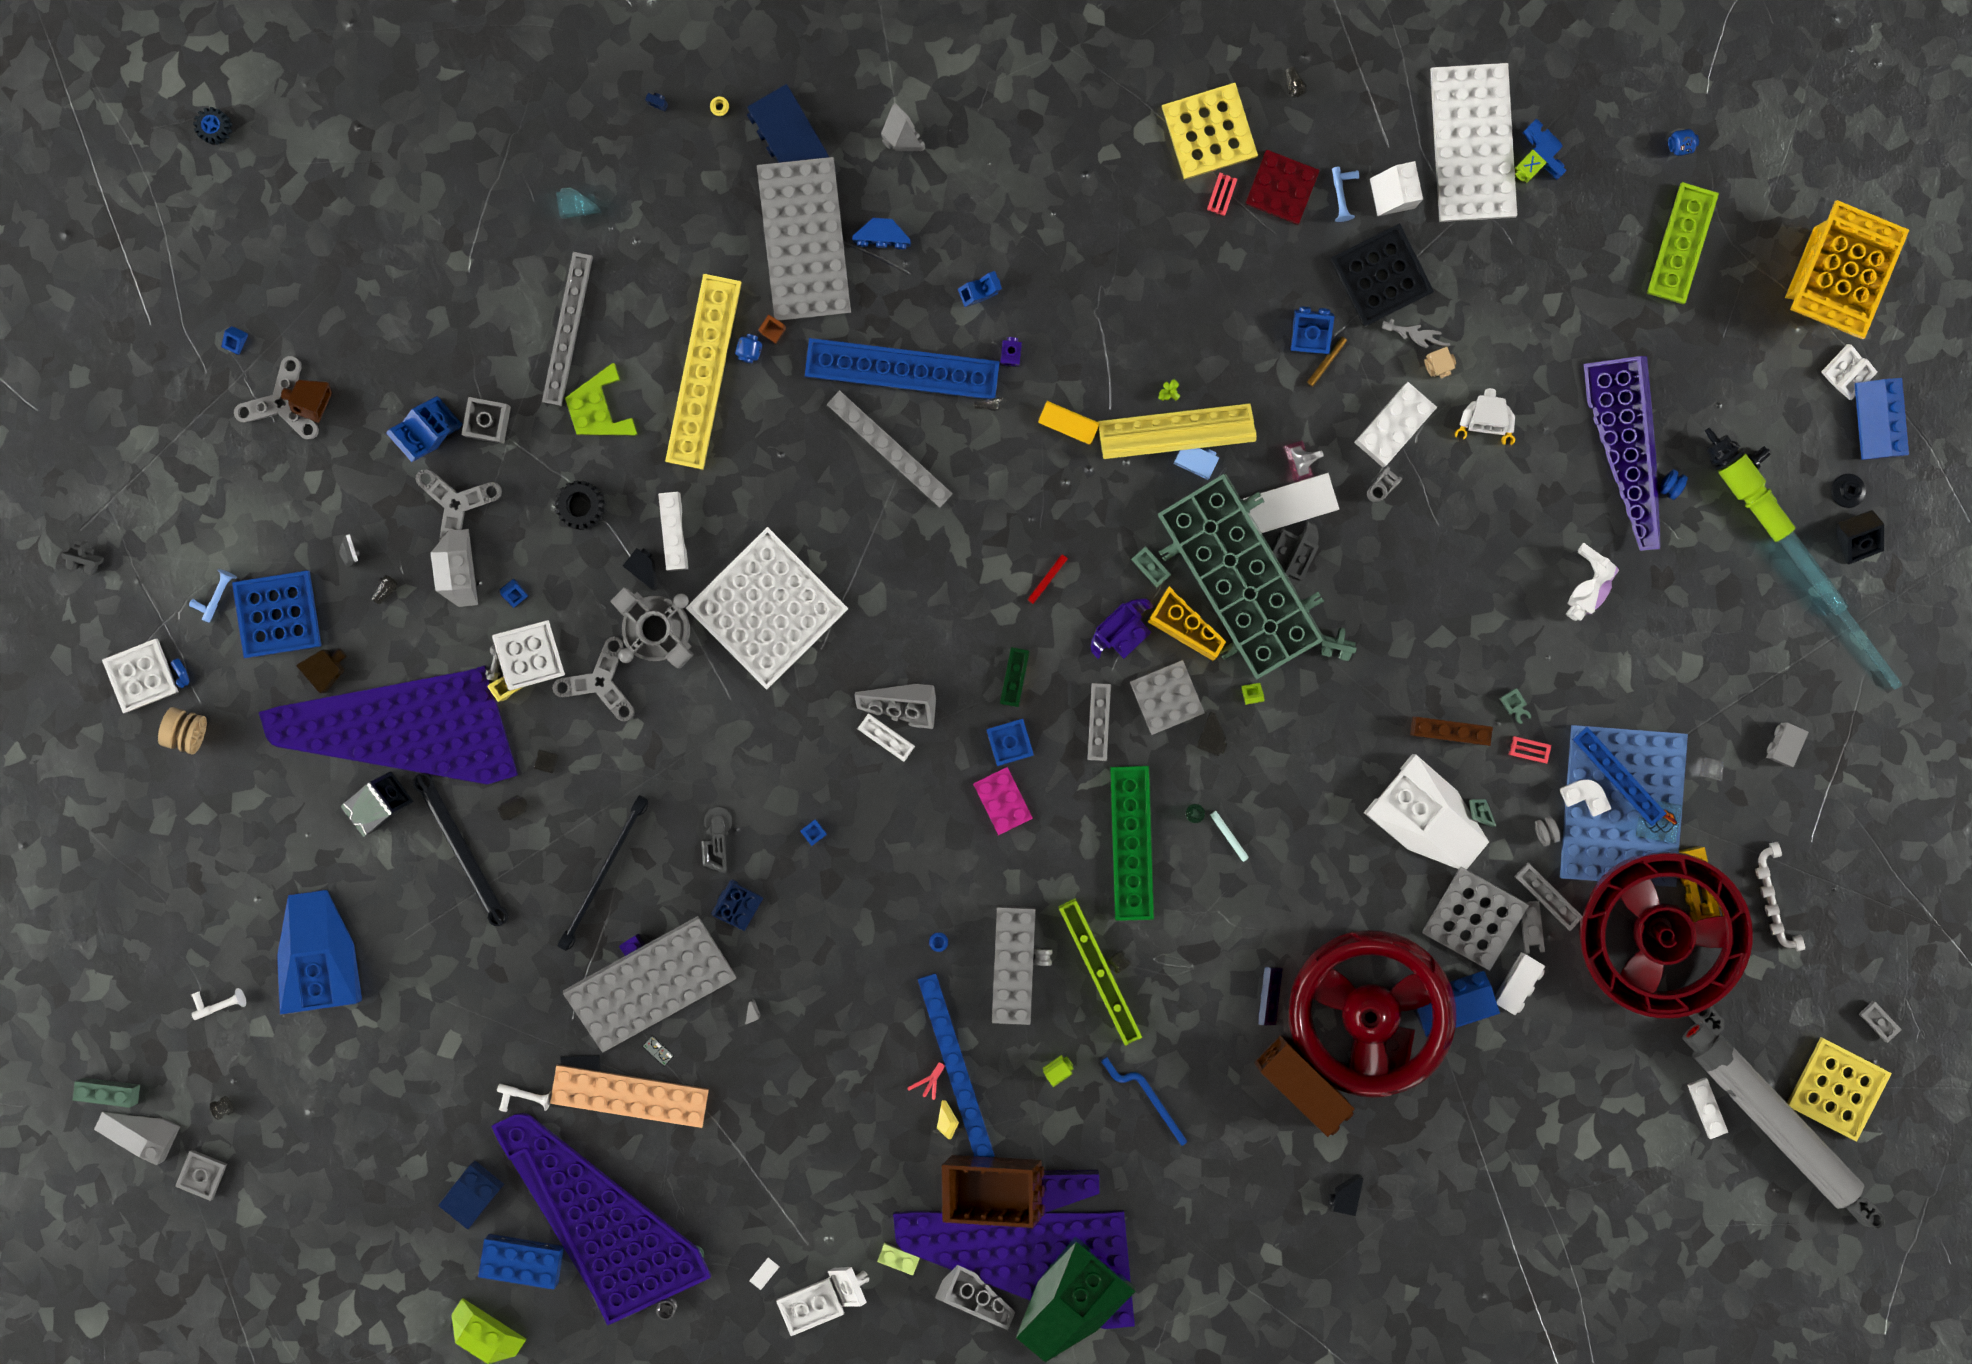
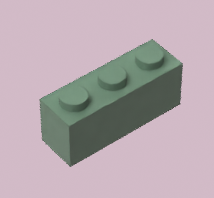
M81 1078L74 1083L72 1100L130 1108L138 1104L140 1085Z

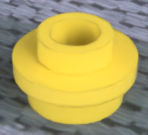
M715 97L710 103L711 112L716 116H724L729 111L728 101L724 97ZM718 104L723 105L721 110L716 108Z

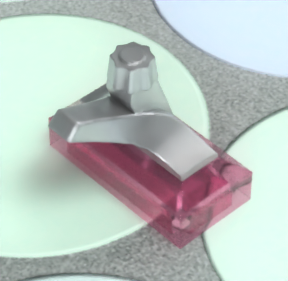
M1303 440L1284 446L1294 483L1313 478L1310 465L1324 456L1322 450L1306 452Z

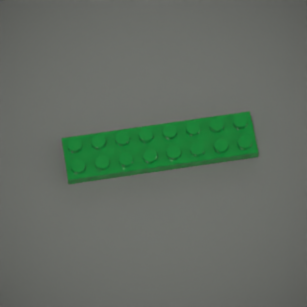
M1149 766L1110 767L1115 921L1154 920Z

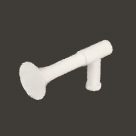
M239 988L235 990V994L232 997L204 1007L200 991L191 994L197 1007V1011L192 1012L194 1020L231 1005L239 1004L241 1007L246 1006L245 995Z
M501 1083L497 1088V1092L503 1093L499 1107L500 1111L507 1112L510 1095L538 1102L543 1105L545 1111L549 1108L551 1091L547 1095H538Z

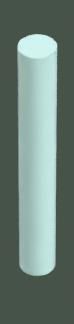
M1217 811L1212 812L1210 816L1243 862L1249 858L1220 815Z

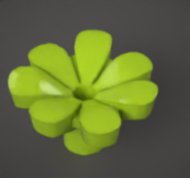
M1175 379L1171 380L1170 384L1165 382L1163 384L1165 389L1159 392L1158 398L1162 401L1169 400L1170 398L1175 401L1178 400L1180 394L1177 393L1179 383Z

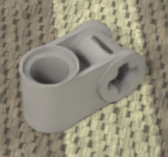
M1387 466L1368 489V499L1374 503L1382 501L1403 478L1397 477L1390 471V467ZM1375 488L1381 491L1380 498L1373 495Z

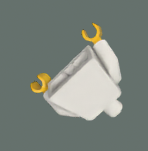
M1486 389L1484 396H1478L1477 400L1472 401L1463 411L1459 424L1461 427L1455 431V437L1457 438L1458 432L1462 430L1464 432L1463 439L1467 437L1466 427H1468V431L1503 435L1501 438L1503 445H1506V438L1510 437V445H1513L1515 443V438L1512 436L1515 415L1510 407L1506 405L1504 398L1496 397L1495 389Z

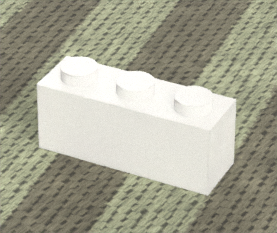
M1521 952L1495 995L1497 1005L1514 1015L1517 1012L1520 1013L1524 1008L1525 1003L1523 1002L1526 997H1529L1535 989V982L1544 975L1545 970L1543 969L1545 966Z

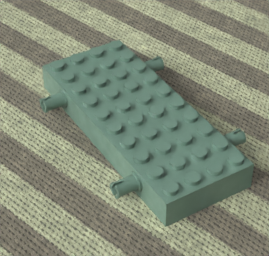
M1225 473L1158 513L1159 518L1173 539V543L1160 550L1159 553L1162 556L1169 552V554L1162 557L1165 562L1178 553L1182 554L1232 638L1233 642L1223 647L1220 651V655L1228 651L1221 657L1226 660L1237 652L1241 653L1257 680L1324 641V636L1309 613L1310 609L1323 603L1324 599L1321 597L1316 601L1314 600L1321 596L1319 591L1304 600L1300 598L1250 515L1251 509L1265 502L1263 497L1255 501V499L1261 496L1258 491L1249 498L1241 500Z

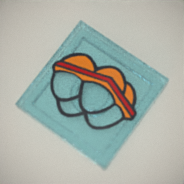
M1656 801L1667 814L1653 826H1650L1639 815L1636 836L1676 843L1682 805Z

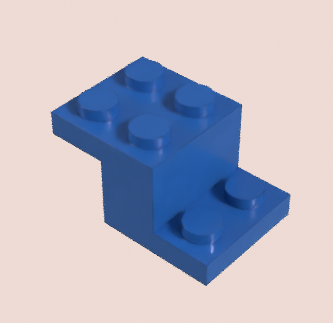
M436 396L411 409L404 421L390 428L386 434L408 459L413 462L436 450L447 435L459 430L463 424L442 400Z

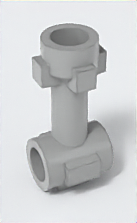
M495 645L490 648V654L493 655L491 668L486 670L485 675H487L486 679L496 681L500 677L501 672H498L500 662Z

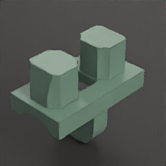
M1339 628L1336 638L1323 635L1325 639L1321 642V653L1324 656L1331 657L1333 649L1340 650L1339 659L1349 661L1352 653H1356V642L1344 640L1345 628Z

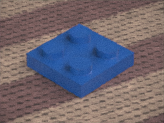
M1023 719L986 729L997 766L1034 755Z

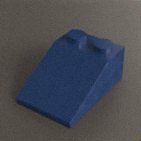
M474 1161L464 1171L438 1206L468 1230L504 1186V1183L478 1162Z

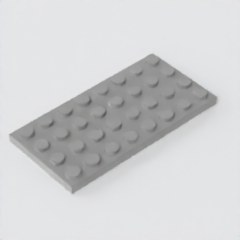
M834 157L757 165L774 318L777 320L851 313Z
M697 916L563 990V995L603 1053L736 979V975L701 919Z

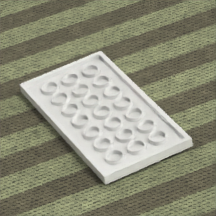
M1508 63L1431 68L1439 222L1516 218L1517 202Z

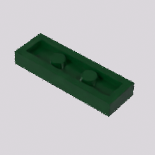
M1011 647L1000 704L1019 707L1030 651Z

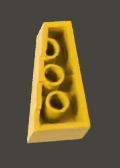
M1170 586L1166 589L1148 620V623L1212 661L1218 657L1226 643Z

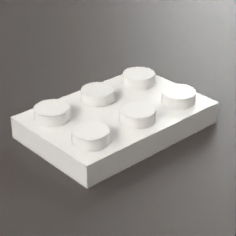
M830 1277L776 1300L790 1336L842 1316L845 1313Z

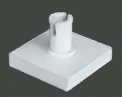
M852 1267L832 1268L828 1271L842 1307L862 1306L867 1303L860 1288L861 1285L869 1282V1277L864 1278L867 1276L865 1271H861L857 1275H855Z

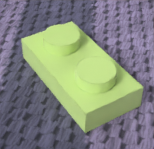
M884 1242L877 1262L914 1275L920 1258Z

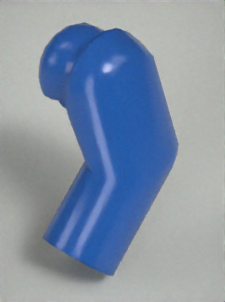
M174 659L171 665L179 677L175 683L179 688H184L190 682L187 671L180 659Z

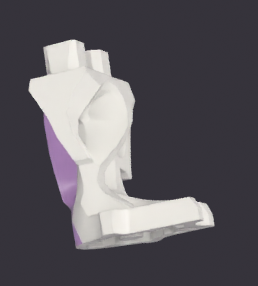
M1585 543L1580 546L1578 553L1591 563L1595 574L1593 579L1579 584L1569 598L1567 604L1571 607L1566 615L1574 621H1581L1585 614L1595 612V609L1607 598L1612 588V580L1619 572V569L1608 558L1603 557Z

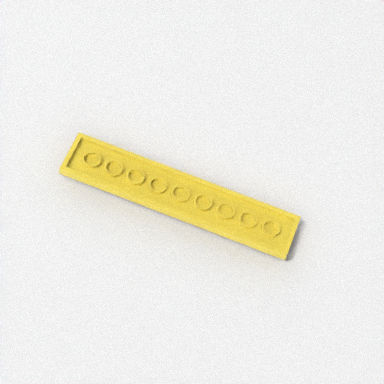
M703 274L665 460L667 463L704 470L742 284L741 281Z

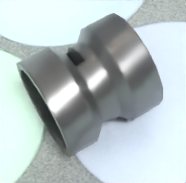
M671 1296L660 1301L656 1307L657 1316L662 1320L672 1318L677 1310V1301Z

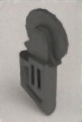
M717 806L707 811L704 816V824L707 829L705 832L712 836L713 840L701 841L703 866L721 873H727L725 836L729 834L727 831L731 828L733 821L731 813L724 807ZM709 845H713V855L722 858V865L710 860Z

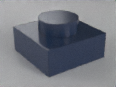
M654 93V95L647 94L645 101L648 105L664 112L668 107L664 96L658 93Z

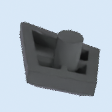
M349 533L344 535L339 551L344 564L348 568L352 567L358 561L357 557L360 556L359 550L354 549Z

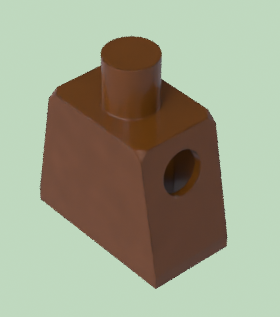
M298 380L293 390L283 388L281 392V398L288 400L290 410L293 413L317 423L320 422L332 395L328 382Z

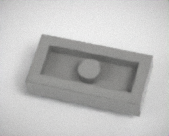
M1872 1001L1859 1013L1887 1043L1902 1030L1875 1001Z

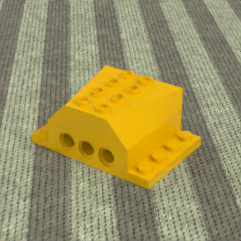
M1835 201L1828 219L1815 226L1812 230L1785 298L1794 300L1790 310L1864 339L1909 233V229L1841 201Z

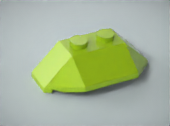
M464 1298L460 1300L451 1314L455 1343L487 1364L515 1357L526 1341V1338Z

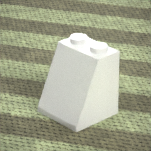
M1415 161L1395 165L1370 178L1377 216L1415 209L1423 200Z

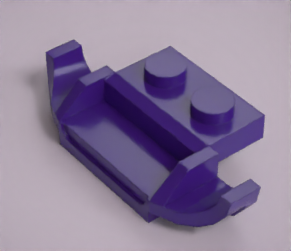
M1135 599L1122 603L1096 628L1091 642V652L1099 659L1101 652L1106 647L1110 648L1112 646L1124 659L1152 633L1140 619L1142 618L1141 614L1145 610L1151 609L1154 606L1148 599Z

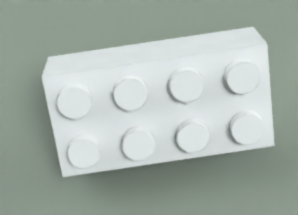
M1407 382L1354 443L1379 465L1385 467L1437 407Z

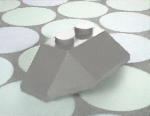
M469 529L448 531L431 551L435 591L458 607L478 605Z

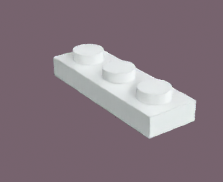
M1702 1078L1687 1084L1708 1138L1713 1139L1728 1133L1708 1079Z

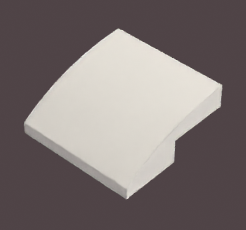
M1847 344L1821 373L1845 397L1852 400L1856 396L1854 383L1870 381L1877 371L1867 359L1860 356L1852 345Z

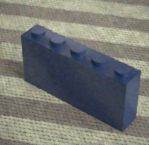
M787 84L747 107L749 111L746 114L752 125L756 123L759 128L756 131L761 141L766 140L769 145L766 147L771 158L775 156L778 163L829 157Z

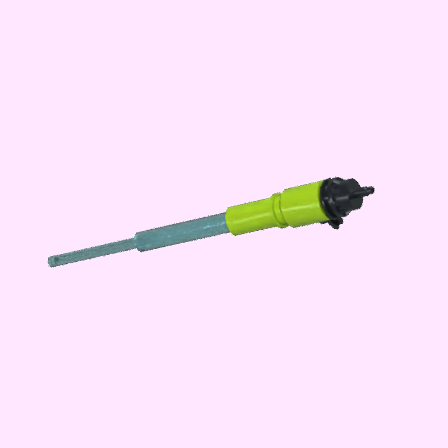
M1710 428L1706 429L1705 433L1712 442L1706 449L1710 455V462L1712 465L1717 464L1714 469L1718 470L1719 475L1736 498L1744 500L1746 503L1745 507L1751 509L1774 542L1779 541L1833 615L1840 616L1891 687L1895 690L1902 686L1901 681L1848 612L1847 608L1849 605L1794 532L1796 527L1777 503V499L1771 493V489L1765 487L1766 480L1759 469L1761 467L1760 463L1771 455L1769 453L1771 452L1770 449H1766L1763 446L1755 454L1746 455L1743 448L1739 449L1740 445L1738 442L1732 441L1728 435L1718 438L1714 431Z

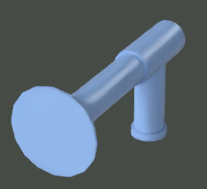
M1340 167L1332 168V174L1339 204V216L1335 221H1349L1355 216L1351 215L1347 210L1342 180L1359 179V171L1341 173Z
M218 569L220 581L208 606L197 602L195 599H192L189 603L190 607L204 613L202 620L210 623L227 583L231 579L237 578L228 571Z

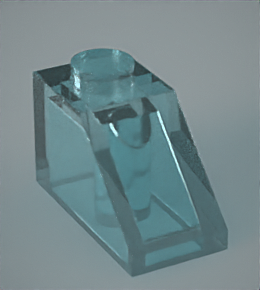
M563 188L561 192H556L559 214L563 219L601 213L600 208L575 189Z

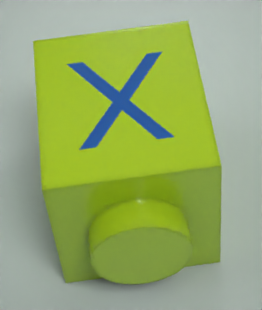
M1532 150L1514 168L1515 176L1520 181L1527 183L1547 162L1535 150Z

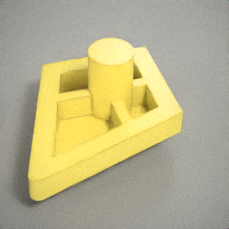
M942 1100L937 1129L948 1139H952L959 1122L947 1101Z

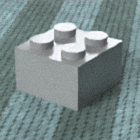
M468 397L462 435L468 438L504 444L511 406L504 403Z

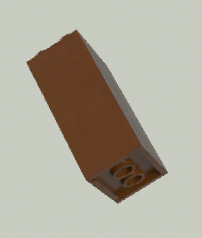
M1281 1035L1254 1062L1259 1071L1327 1137L1336 1134L1340 1129L1339 1125L1344 1120L1348 1121L1353 1116L1355 1108L1335 1087L1322 1078Z
M951 1155L942 1164L943 1222L1034 1228L1045 1214V1205L1042 1204V1197H1044L1045 1187L1042 1185L1044 1166H1041V1160Z

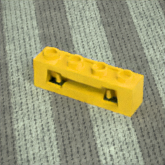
M1697 846L1679 850V853L1689 854L1708 862L1705 847ZM1680 878L1682 885L1686 889L1685 901L1690 906L1691 912H1689V917L1693 922L1708 917L1721 916L1717 902L1706 889L1701 887L1703 899L1707 900V904H1701L1697 884Z

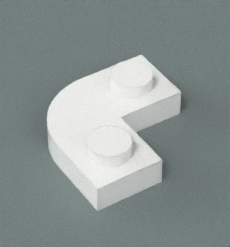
M1578 780L1559 789L1567 807L1585 800L1593 817L1611 809L1602 787L1592 780Z

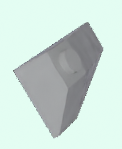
M895 103L881 132L882 143L888 149L892 147L895 151H923L925 149L924 142L921 139L918 141L920 135L915 131V126L911 119Z
M911 684L860 691L854 694L857 709L875 715L885 714L891 716V720L898 721L900 719L909 722L908 725L912 727L933 729L936 708L934 685Z
M102 1112L94 1130L139 1158L158 1165L165 1161L180 1126L164 1118Z
M959 1265L942 1280L935 1297L944 1303L1006 1330L1009 1329L1015 1311L996 1295L975 1272Z

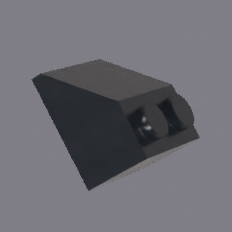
M1873 510L1837 523V539L1848 565L1884 551V523Z

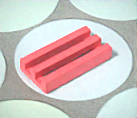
M1219 173L1207 207L1208 211L1222 216L1226 215L1237 178ZM1221 179L1225 181L1216 208H1213L1212 205ZM1228 182H1232L1223 211L1219 210Z
M1513 736L1510 746L1511 750L1508 755L1545 764L1548 763L1552 745ZM1517 741L1544 747L1546 752L1517 745ZM1515 749H1520L1545 756L1544 759L1537 758L1521 753H1516Z

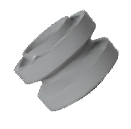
M1551 816L1545 817L1544 822L1541 820L1535 821L1537 837L1544 846L1550 845V840L1554 843L1560 841L1559 828Z

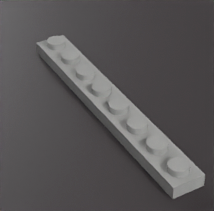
M577 252L572 254L542 398L543 403L561 407L563 404L593 259L592 255Z
M840 390L828 402V407L939 508L953 495L952 492Z

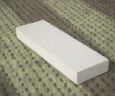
M869 713L858 727L859 731L903 762H905L915 748L912 743Z

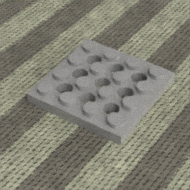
M1460 867L1422 933L1490 971L1529 904L1467 869ZM1466 888H1471L1474 891L1473 895L1469 898L1463 896V891ZM1484 897L1490 899V904L1487 907L1480 905V900ZM1457 904H1461L1464 907L1463 912L1460 914L1453 912V908ZM1499 907L1507 908V913L1504 916L1497 915ZM1473 914L1480 915L1481 918L1478 923L1470 922V917ZM1452 921L1454 923L1453 929L1445 930L1443 927L1444 923ZM1490 923L1497 924V930L1493 933L1487 931V926ZM1464 930L1471 932L1470 938L1466 940L1460 938V934ZM1486 940L1488 943L1486 948L1479 949L1477 947L1478 941Z

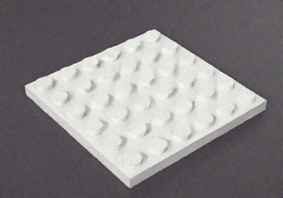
M768 527L686 607L766 690L848 610L843 602Z

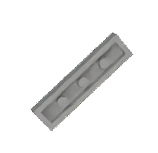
M1091 683L1087 760L1107 761L1111 684Z
M1529 863L1514 876L1567 930L1571 931L1580 922L1582 915Z

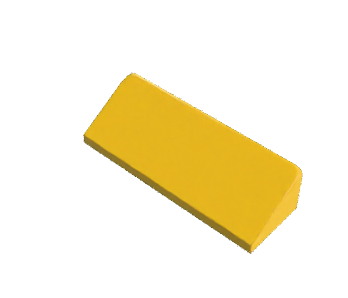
M1049 401L1046 402L1038 421L1042 425L1087 444L1092 443L1100 424Z

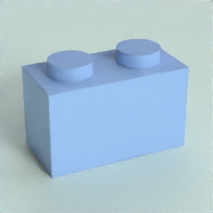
M1200 448L1180 450L1173 464L1208 480L1219 457L1216 456V452L1207 448L1205 451Z

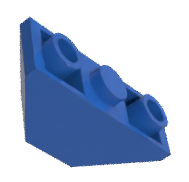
M872 218L852 238L853 243H857V246L868 247V244H875L877 248H887V245L895 246L896 249L911 247L909 237L893 219Z

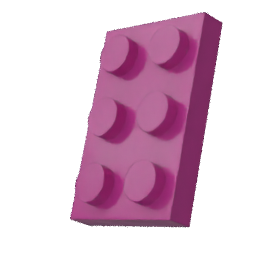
M1008 767L973 783L998 835L1033 819Z

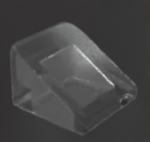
M1703 758L1700 776L1722 781L1723 762Z

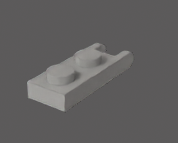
M1538 900L1528 901L1526 903L1529 906L1520 919L1525 954H1530L1529 946L1539 945L1540 952H1545L1540 904Z

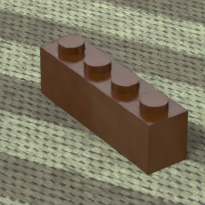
M1412 716L1410 735L1491 746L1493 727Z

